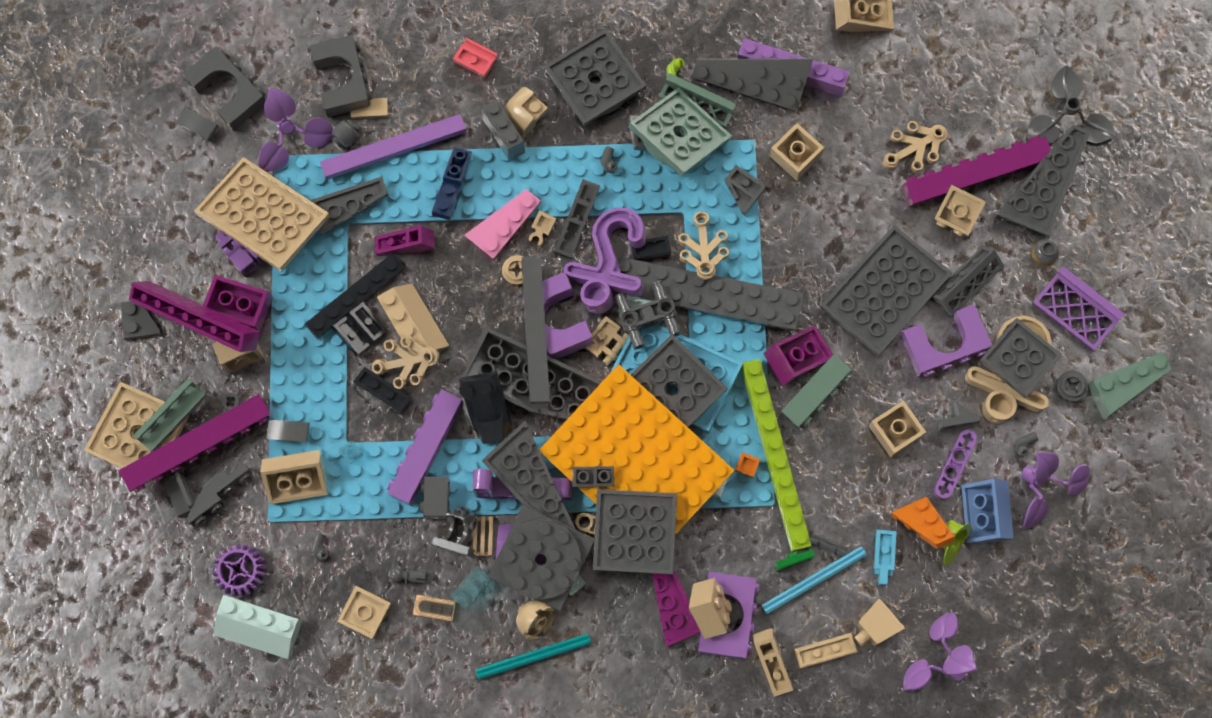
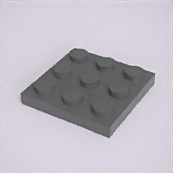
M1016 318L979 362L1023 398H1026L1062 354Z

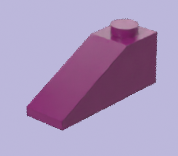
M422 225L375 236L376 255L420 253L435 249L434 231Z

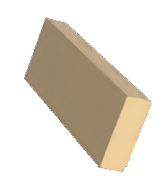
M852 633L794 649L800 669L858 652Z

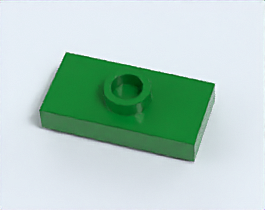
M811 549L800 554L797 551L786 555V559L775 562L774 567L779 572L810 561L815 556L814 551Z

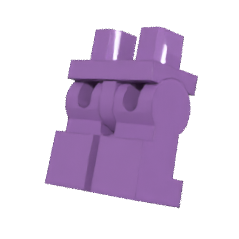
M220 231L215 235L220 248L244 277L257 267L254 259L259 264L264 261Z

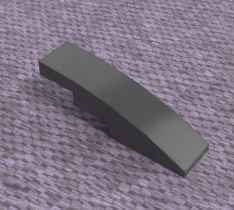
M582 179L555 252L573 257L600 185Z

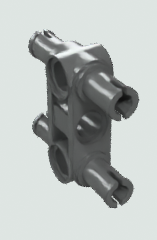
M656 281L651 284L656 300L633 308L630 306L626 293H620L615 296L620 309L619 318L622 328L629 335L634 350L645 346L640 333L642 329L664 322L670 336L673 334L676 337L681 334L676 320L678 314L672 298L667 295L663 281ZM664 306L671 308L668 312H664L661 309ZM629 318L635 320L632 324H627L625 321Z

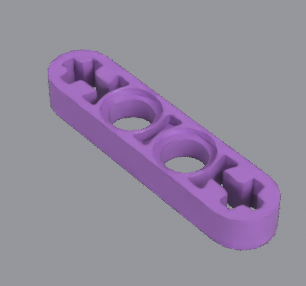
M964 430L958 436L934 487V495L940 500H946L953 493L976 444V434L971 430ZM969 435L972 442L969 441L965 448L958 447V444L962 446L965 441L962 437ZM956 451L964 454L965 458L963 461H957L954 458ZM948 468L956 471L957 475L955 478L947 477L946 470ZM945 482H949L946 487L948 493L941 495V490L938 488H942Z

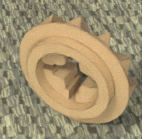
M511 256L504 262L502 274L509 284L518 285L523 283L522 272H519L518 277H516L515 272L512 271L516 269L517 264L520 270H522L521 259L523 256Z

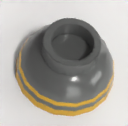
M1043 239L1033 246L1032 256L1038 264L1049 266L1058 260L1059 248L1055 242Z

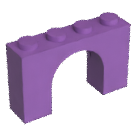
M565 272L542 281L544 316L554 303L574 295ZM586 321L562 330L553 329L545 323L547 356L550 355L555 360L595 344Z
M974 304L957 310L953 315L962 336L961 348L953 353H941L935 350L930 345L921 324L903 330L900 336L918 377L922 375L929 377L941 368L943 371L948 370L957 362L964 364L976 355L978 358L982 357L991 348L992 343Z
M709 572L707 580L715 578L718 585L723 587L724 596L735 600L740 606L742 622L737 630L729 634L705 639L702 633H700L698 653L746 660L747 655H751L752 643L748 642L749 635H753L754 623H751L752 615H756L757 604L753 603L754 595L758 596L759 584H756V578Z

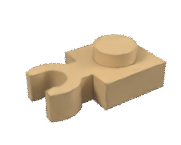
M539 210L531 227L536 231L529 236V242L532 241L533 237H538V246H540L543 242L542 235H549L556 218Z

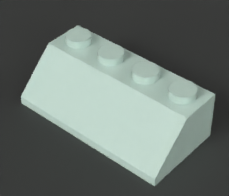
M223 595L216 613L214 635L289 660L302 621Z

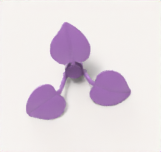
M269 88L264 104V112L266 117L276 122V126L279 128V145L274 141H269L263 145L258 157L259 168L270 172L278 171L287 165L289 153L285 148H281L283 146V133L288 134L293 129H296L305 134V144L316 148L324 146L334 137L331 133L333 127L326 119L321 117H314L308 120L305 125L306 130L297 127L288 117L292 116L296 111L294 100L281 90Z
M1050 452L1036 453V468L1030 465L1026 466L1022 471L1021 478L1030 483L1029 487L1035 491L1039 498L1033 499L1030 503L1022 528H1031L1039 524L1046 516L1048 502L1043 500L1044 497L1036 486H1042L1047 480H1052L1069 486V494L1078 495L1086 488L1089 482V466L1085 464L1077 466L1071 474L1070 481H1064L1051 477L1059 466L1058 456Z
M950 612L942 615L930 628L931 638L934 641L941 640L950 655L945 660L943 669L934 665L928 666V662L925 659L914 662L907 669L904 676L903 688L905 691L917 690L926 686L932 677V669L940 671L944 675H951L957 681L962 680L967 673L977 670L974 654L970 647L962 645L951 651L946 643V639L952 638L958 629V619L955 613Z

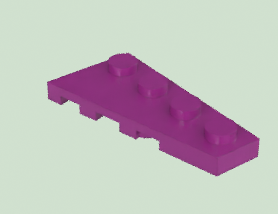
M675 570L674 574L652 573L666 648L701 632L689 610L690 602Z

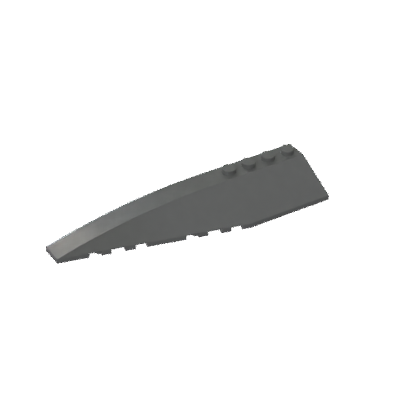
M486 327L462 377L497 371L505 400L533 413L568 419L602 382L547 356L550 402L549 404H530L526 345ZM691 425L689 429L694 432L696 427Z

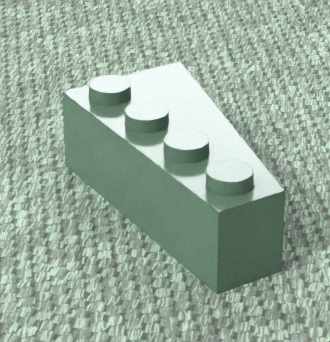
M833 354L785 406L782 412L798 427L802 425L806 427L813 419L811 418L812 414L815 411L817 413L820 412L826 405L824 402L829 397L832 398L839 391L837 388L842 383L845 384L852 377V369Z

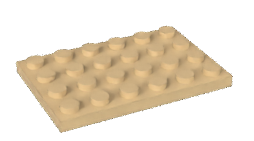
M244 157L194 210L196 215L281 272L330 217L327 211Z

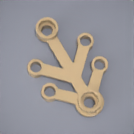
M910 121L906 128L907 131L911 134L920 133L927 135L922 139L904 135L900 130H894L891 135L893 142H903L912 145L896 154H887L883 159V166L888 170H893L897 167L899 160L916 151L911 169L913 172L918 173L923 168L922 159L925 146L931 142V151L927 155V161L931 164L936 163L939 158V145L946 140L948 135L945 127L934 125L928 128L919 126L916 121ZM914 125L916 129H910L909 126ZM939 131L941 132V135L938 136L935 134V132ZM894 134H898L900 138H895ZM930 155H934L936 159H931ZM888 158H893L894 162H889ZM914 164H919L920 168H915Z
M700 211L694 215V224L699 230L700 245L690 239L686 233L680 234L678 240L681 246H688L699 254L701 261L693 257L689 250L680 252V260L683 263H690L697 269V275L701 279L708 280L714 277L716 273L715 267L718 263L729 257V249L721 247L718 249V254L709 261L711 252L720 243L727 241L728 234L726 231L720 230L717 232L716 237L707 244L706 226L709 224V216L706 212ZM721 252H726L727 254H726V255H721L720 253H721Z
M410 335L403 336L400 340L401 345L405 348L411 347L419 353V355H412L399 346L394 339H389L384 342L385 350L394 351L402 358L392 361L378 359L373 362L372 370L375 374L382 375L387 373L389 369L404 366L400 376L393 380L394 387L400 389L406 386V380L415 363L421 362L417 373L410 376V382L413 385H418L423 382V376L427 368L438 362L439 352L431 346L424 348L414 341ZM406 338L409 340V344H406ZM427 353L431 356L430 360L427 357ZM398 380H401L402 385L398 384Z

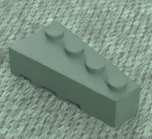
M1161 352L1092 380L1088 384V389L1103 420H1105L1163 377L1172 368L1164 352Z

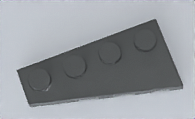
M379 177L310 201L327 211L330 215L329 219L320 228L321 234L324 236L389 195L383 178Z

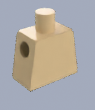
M879 598L857 623L861 632L854 639L861 647L869 640L876 646L905 627Z

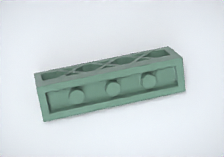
M668 74L666 83L659 95L660 99L666 97L665 93L668 87L674 90L679 87L689 97H692L693 101L698 105H709L711 111L707 113L713 115L712 118L726 129L735 110L736 103L673 74ZM722 111L728 115L725 121L722 122L716 118L715 113Z
M188 378L133 436L151 452L155 451L207 395Z

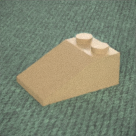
M834 0L836 30L847 32L894 30L892 0Z

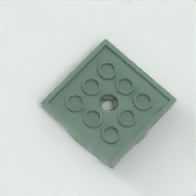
M679 87L630 122L628 126L643 140L646 149L654 158L664 165L671 166L682 177L694 167L703 164L712 153L727 143L732 137L728 131Z

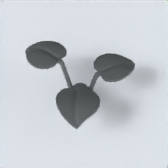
M1066 65L1058 71L1051 84V92L1055 98H1066L1064 110L1054 122L1047 115L1034 117L1028 126L1027 140L1039 135L1040 138L1046 136L1049 144L1056 141L1060 135V130L1055 125L1065 114L1075 115L1079 113L1082 123L1085 124L1083 129L1091 131L1087 140L1089 143H1103L1114 138L1116 132L1111 122L1101 114L1092 113L1088 116L1087 121H1085L1082 113L1083 110L1080 108L1081 100L1078 98L1083 90V83L1080 77Z

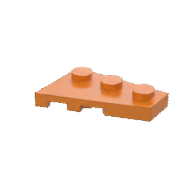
M927 497L891 512L892 518L897 521L900 520L906 528L917 532L920 538L936 549L955 542L954 535Z

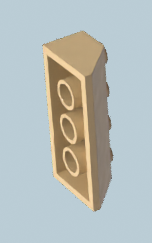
M413 284L393 287L377 296L379 303L400 338L410 335L414 341L424 348L431 346L439 353L450 347ZM406 338L405 342L409 344V340ZM411 347L406 348L412 355H419Z

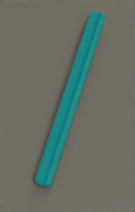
M584 634L476 669V675L478 679L487 678L590 645L591 640L588 634Z

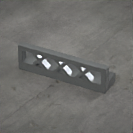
M982 246L932 296L933 301L942 304L948 315L953 316L957 310L965 305L1004 267L996 251ZM994 260L996 266L989 270V264ZM982 273L981 280L976 282L977 275ZM969 285L968 293L962 295L964 287ZM953 298H956L955 305L951 308L948 303Z

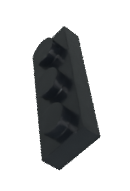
M366 367L361 370L353 381L355 385L400 415L412 400L410 396L395 388Z

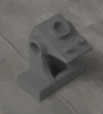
M466 507L452 509V511L446 514L448 516L447 522L450 523L447 535L443 539L433 537L431 544L438 548L473 558L475 550L467 547L472 530H475L477 526L476 513L470 512V509ZM459 525L464 526L462 538L455 536Z

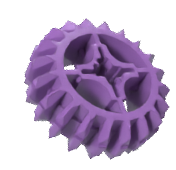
M235 544L234 550L231 546H227V553L221 550L220 553L223 556L221 558L215 557L219 563L212 565V567L217 569L212 572V575L218 577L213 581L214 583H220L217 588L220 590L224 589L223 593L229 594L231 591L232 597H235L237 592L240 597H243L244 591L250 595L251 587L257 590L258 588L255 584L263 583L259 577H265L266 575L261 572V570L266 569V566L261 564L264 558L259 557V551L254 552V547L250 546L247 549L246 544H242L241 548L239 544ZM244 555L237 562L232 563L229 561L235 556ZM250 558L254 566L253 574L248 571V561ZM232 566L241 568L246 574L238 573ZM225 567H228L230 570L228 582L225 578ZM242 578L249 579L242 585L234 586Z

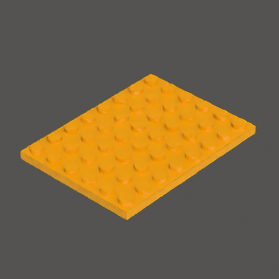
M619 364L539 449L570 481H572V467L614 466L613 487H578L595 504L597 503V489L677 493L676 534L735 471Z

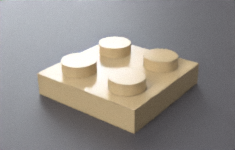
M355 586L337 622L374 639L391 603Z

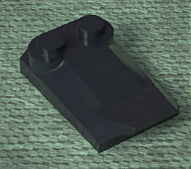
M498 372L461 377L459 379V393L465 400L475 433L483 444L503 441L507 431L512 426Z

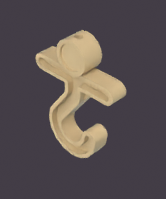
M1028 316L1013 317L1006 321L995 338L996 342L1011 323L1018 318L1050 345L1052 343L1050 333L1044 324ZM971 367L965 374V381L969 385L990 393L983 402L982 412L991 423L1003 424L1007 422L1016 412L1017 405L1036 413L1042 412L1048 406L1049 401L1045 395L1032 390L1026 398H1023L997 375L979 367Z

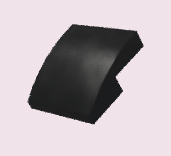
M364 302L332 326L334 332L356 357L388 331Z

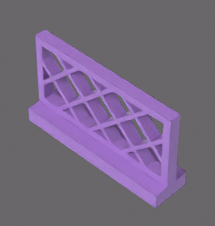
M1064 266L1033 302L1034 305L1093 351L1125 315ZM1057 279L1064 284V292H1054L1053 284ZM1076 293L1079 296L1080 303L1069 304L1068 294ZM1065 294L1066 305L1055 306L1054 295ZM1043 296H1051L1052 306L1045 307L1039 301ZM1091 305L1094 307L1095 315L1084 316L1083 306ZM1080 306L1081 317L1071 318L1069 307ZM1067 307L1068 318L1060 319L1056 316V308ZM1106 317L1112 323L1108 328H1100L1099 318ZM1096 318L1097 329L1086 330L1085 319ZM1082 319L1083 330L1075 331L1072 328L1071 320ZM1086 332H1097L1098 340L1094 345L1087 340Z

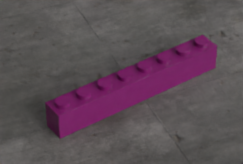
M1039 135L1029 138L1027 143L1022 144V141L1011 144L1012 148L1005 150L1004 147L993 150L994 154L991 155L983 153L976 156L977 159L970 161L968 158L958 162L959 165L954 167L952 164L946 165L941 168L942 171L936 173L934 170L928 171L921 178H917V176L910 177L902 185L908 205L910 207L946 195L951 185L964 189L1037 165L1051 150L1047 137L1040 138Z
M132 282L129 301L238 352L257 349L260 331L153 282Z
M260 394L121 468L118 472L129 491L137 493L146 488V483L150 481L156 483L163 479V474L168 471L172 474L182 468L181 464L185 462L190 464L198 460L199 454L203 452L209 454L216 450V445L221 442L225 445L234 440V435L238 433L243 435L249 432L252 425L257 423L260 426L267 422L270 412Z

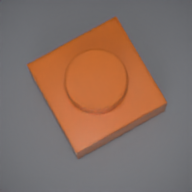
M742 452L735 472L753 478L760 459Z

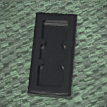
M668 236L646 239L644 246L641 248H634L631 245L634 260L642 261L671 255Z

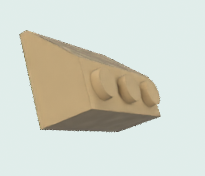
M320 450L262 459L261 476L269 504L328 495L325 468Z

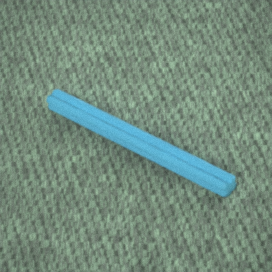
M862 547L855 549L762 605L763 610L766 614H769L864 558L866 556L865 550Z

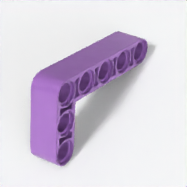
M473 470L472 490L477 498L516 499L502 482L493 476L491 470ZM552 478L561 499L572 500V481L568 478Z

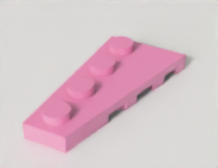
M526 189L464 236L494 260L538 207L541 200Z

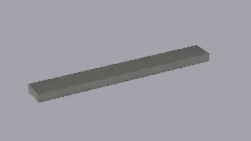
M522 257L530 404H549L541 257Z

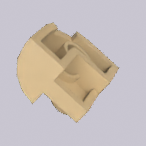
M522 87L508 101L505 107L507 116L522 138L536 126V122L548 111V107L535 97L534 92L526 87Z

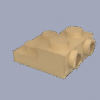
M951 185L934 218L937 220L936 224L945 229L947 226L953 228V232L963 237L965 234L969 236L986 201Z

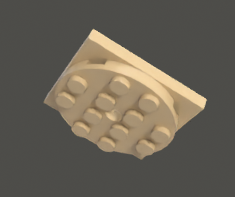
M120 382L84 451L119 468H123L151 453L133 435L165 401ZM188 417L158 448L178 438Z

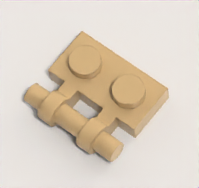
M605 316L591 334L595 344L584 349L596 358H599L604 353L606 357L602 362L609 366L612 361L617 359V354L624 347L629 335L626 333L622 337L617 333L621 330V327ZM612 340L616 341V345L610 350L607 346Z

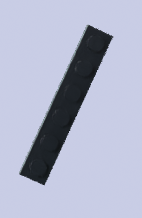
M391 253L304 324L305 327L316 339H319L334 324L371 297L403 271L405 267Z

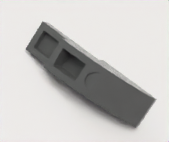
M242 464L230 474L224 469L219 472L198 495L189 512L187 522L193 527L201 525L205 522L208 515L221 510L222 505L225 503L221 496L230 494L234 490L233 487L238 483L246 482L249 479V475L252 474L251 470L245 464Z

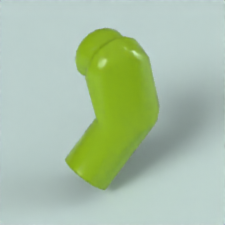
M682 58L672 60L666 68L667 76L669 73L676 76V73L684 66Z

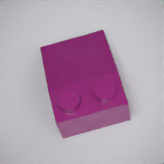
M815 325L775 343L763 353L782 386L820 367L833 356V353Z

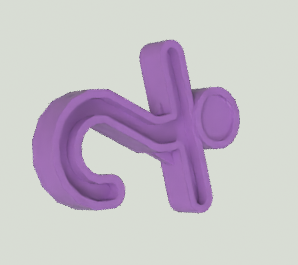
M628 208L608 210L599 216L593 225L592 237L599 256L597 267L576 262H569L564 266V272L570 281L584 284L580 292L581 300L586 308L594 314H602L611 309L614 304L613 292L626 293L634 297L641 296L644 292V286L638 277L620 272L610 240L613 231L618 228L629 229L628 239L634 248L644 246L647 235L644 223L635 211Z

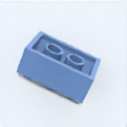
M990 479L961 485L965 524L969 523L972 526L971 532L967 537V543L1013 540L1008 481Z

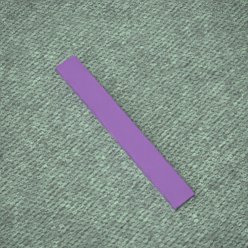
M459 114L320 161V165L326 180L454 137L467 132Z

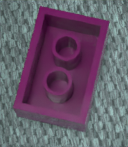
M214 275L203 306L261 331L273 297L268 291Z

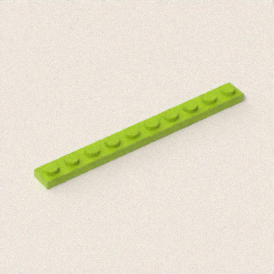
M761 360L743 362L742 374L790 549L795 551L808 548L812 545Z

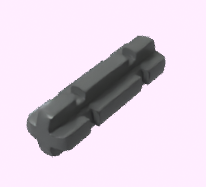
M813 533L810 537L811 544L815 546L820 545V548L833 553L837 552L841 556H845L848 547L844 544L839 545L838 542L826 537L822 538L816 533Z

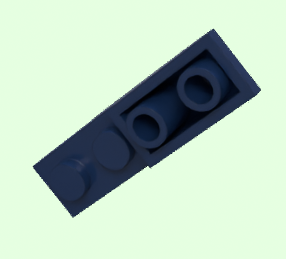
M457 147L453 148L443 175L441 188L432 209V216L446 220L451 219L464 186L472 151Z

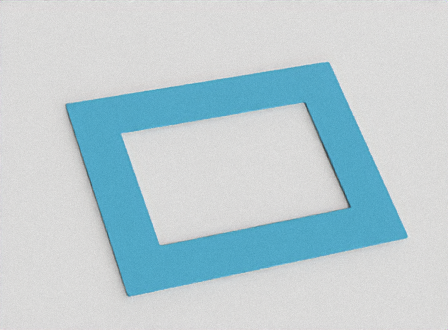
M729 140L712 153L703 164L694 167L683 177L671 166L664 165L654 158L648 150H634L633 144L525 147L524 154L511 160L507 159L501 148L464 149L472 151L457 207L454 209L450 220L432 216V209L453 150L410 151L328 180L325 178L320 161L341 154L289 155L287 165L278 171H274V177L308 200L379 177L383 178L389 196L322 236L319 229L282 272L272 266L273 298L271 310L269 420L310 423L308 442L269 439V458L320 450L325 468L328 495L269 504L268 501V520L270 522L425 518L423 513H420V502H424V494H421V488L411 506L390 497L388 494L389 490H387L392 479L395 480L398 474L396 472L400 462H404L406 458L405 452L408 446L413 445L414 441L347 442V346L332 328L319 339H316L304 325L348 289V227L350 225L485 220L526 189L541 200V203L528 219L536 218L539 210L555 218L568 217L582 179H586L600 185L588 217L601 216L606 211L614 208H628L635 211L638 215L683 214L685 233L689 235L690 239L700 245L699 230L694 224V215L700 211L706 212L709 216V224L706 226L707 244L716 237L717 232L720 230H724L728 234L727 241L720 243L709 255L710 261L718 254L719 248L727 247L729 249L728 259L721 260L715 267L716 273L714 276L763 285L758 199L744 216L725 183V178L735 165L757 179L755 142L753 140ZM606 146L614 149L611 158L614 164H617V170L614 173L606 172L600 163ZM685 246V250H689L693 257L701 261L699 254ZM721 252L720 254H721V255H726L727 253H726V252ZM686 263V270L697 272L694 266ZM688 310L690 339L742 363L760 359L768 386L767 359L763 354L766 351L765 325ZM741 370L710 432L708 433L696 427L693 433L734 470L737 467L742 452L759 458L760 462L753 478L734 471L726 481L721 499L711 496L700 509L773 506L775 503L773 483ZM551 436L533 437L538 450ZM480 439L444 441L426 477H449V512L458 507H466L470 509V512L476 513V516L518 515L522 504L517 499L477 498L472 490L473 470L488 469L482 460L502 441L483 444ZM540 452L552 478H567ZM572 487V500H562L568 513L596 512V504L578 487Z

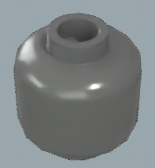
M342 120L332 129L331 133L334 136L332 140L339 147L343 145L348 148L359 138L357 133L359 129L350 120Z

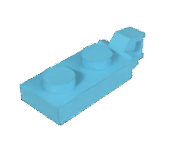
M876 530L873 570L874 574L878 575L879 586H886L888 584V576L893 575L896 531Z

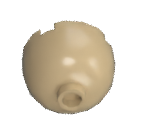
M538 600L522 604L518 609L516 619L520 633L530 641L540 638L537 635L541 631L545 634L555 619V614L552 613L555 611L554 608Z

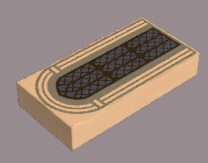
M417 595L413 615L453 622L456 601Z

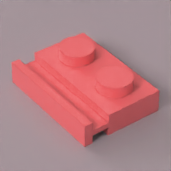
M466 37L465 42L455 54L453 62L485 78L498 58V54Z

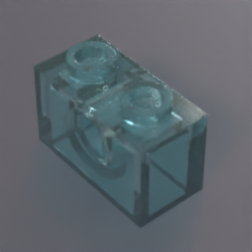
M476 565L450 596L467 611L493 580Z

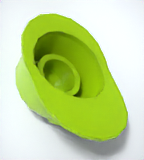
M953 520L946 524L954 535L955 542L943 547L945 550L943 561L945 565H949L956 557L962 544L971 532V524L961 525Z

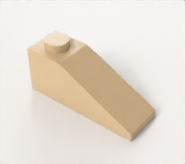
M773 629L753 634L754 644L774 697L793 691Z

